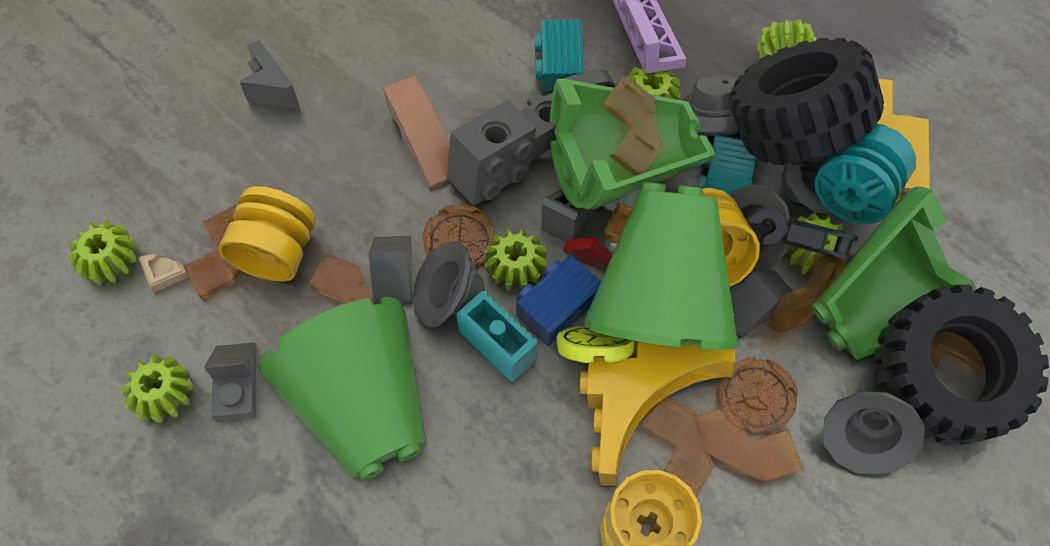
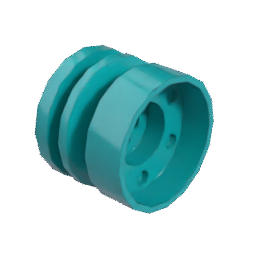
M877 124L870 134L865 133L863 140L858 144L849 145L846 147V151L838 155L833 153L828 156L814 180L815 192L822 205L842 220L860 225L877 223L890 212L916 169V154L910 142L901 133L886 125Z

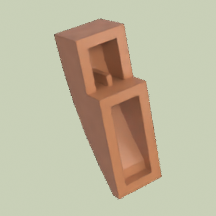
M416 75L383 87L386 104L401 130L402 139L430 190L450 182L447 179L450 144Z

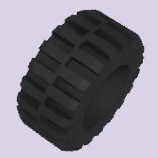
M818 38L813 42H808L807 40L799 42L796 46L790 48L788 46L781 48L771 56L769 54L766 55L756 65L752 64L745 70L744 75H740L737 78L729 98L730 107L745 149L760 161L765 163L770 161L774 165L781 166L785 163H791L793 166L803 165L805 161L810 160L817 162L824 160L825 156L833 153L838 155L846 151V147L851 144H858L863 140L865 133L870 134L874 130L884 110V99L872 54L858 42L853 40L848 42L845 38H835L834 40Z
M956 284L952 288L946 286L939 287L926 295L923 294L896 312L888 320L889 326L881 330L877 341L883 346L874 351L873 360L875 364L881 365V370L874 374L876 384H884L887 393L913 406L925 425V438L935 436V440L938 443L949 445L957 442L961 445L996 438L1008 434L1010 430L1020 428L1028 421V414L1036 413L1040 407L1042 399L1037 394L1047 391L1049 381L1048 377L1043 376V370L1049 368L1048 355H1042L1039 347L1044 342L1040 333L1034 334L1029 324L1032 323V320L1025 312L1018 314L1013 309L1015 303L1005 296L996 299L994 298L995 292L993 290L980 287L973 291V287L967 284ZM938 331H947L960 335L968 340L981 355L986 370V382L978 400L973 402L957 397L948 391L936 377L931 364L930 349L932 340Z

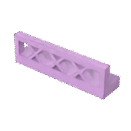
M612 0L645 74L686 67V57L657 0H644L642 3L640 0ZM660 52L672 55V57L659 58Z

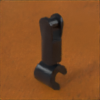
M768 207L754 209L746 219L748 222L759 224L764 219L771 220V230L763 233L760 237L759 243L763 245L777 243L783 238L784 245L852 261L853 256H850L849 253L853 240H858V236L792 218L786 223L785 218L779 211ZM828 234L837 236L833 251L824 249Z

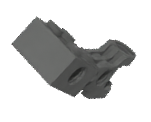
M596 69L564 78L616 88L614 81L604 69ZM553 92L545 97H542L539 93L534 95L527 101L529 106L521 111L507 100L451 132L447 179L473 206L484 199H492L502 188L510 183L521 181L529 172L530 162L551 149L550 141H556L557 139L554 133L557 123L550 122Z

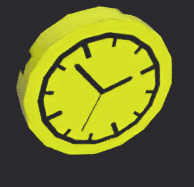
M585 326L567 328L559 332L556 337L558 353L562 357L573 361L590 363L594 362V356H604V362L608 361V363L625 360L634 354L635 341L591 331V328Z

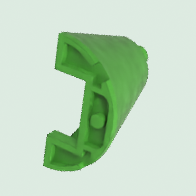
M569 79L556 80L551 102L550 122L557 123L554 131L557 139L556 141H550L551 152L560 187L568 201L576 208H585V210L595 209L642 190V182L660 183L702 165L712 163L716 155L713 146L709 143L706 135L698 137L700 122L688 101Z
M642 182V190L638 194L586 315L584 326L600 334L645 343L675 347L698 344L700 349H736L737 335L717 198L702 196L703 188L678 186V193L665 192L666 185Z
M913 187L906 192L852 257V261L847 263L821 297L811 305L818 319L823 324L827 323L831 329L826 332V336L839 352L846 349L856 360L874 354L875 350L883 346L879 344L877 339L881 330L889 326L888 320L906 305L923 294L926 295L933 289L943 286L952 288L956 284H967L973 287V291L976 290L972 280L949 267L934 234V230L947 221L933 190L925 187Z
M383 297L380 300L382 304L372 305L370 299L366 298L325 311L301 323L277 340L280 348L274 353L271 350L265 351L259 361V370L263 379L353 480L361 477L362 480L375 477L384 471L382 463L396 456L399 462L409 460L422 451L421 446L427 444L406 311L399 300L391 297Z

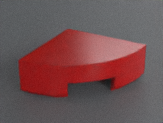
M596 237L567 240L563 249L565 253L569 256L573 255L579 262L601 269H607L613 255Z

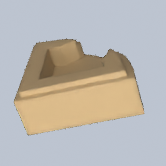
M157 254L139 257L148 284L154 293L189 278L184 267L176 260L160 257Z

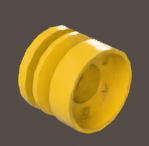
M252 186L244 189L232 215L234 222L229 223L218 247L220 256L233 267L254 277L278 282L292 280L303 257L302 247L309 242L310 233L316 224L315 213L304 202L281 190L261 186Z
M704 188L702 196L717 198L730 287L741 282L752 272L759 259L760 244L755 232L744 218L735 200L725 191Z
M642 470L627 477L615 490L600 523L602 546H692L698 539L702 524L700 504L691 488L677 476L661 470ZM643 523L651 526L648 536L640 533Z

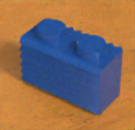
M570 255L562 263L559 260L554 261L546 269L543 275L544 279L536 286L533 284L527 285L517 297V317L548 346L556 340L559 332L569 328L580 316L589 310L601 283V280L597 279L584 265H581L579 260H576L573 255Z

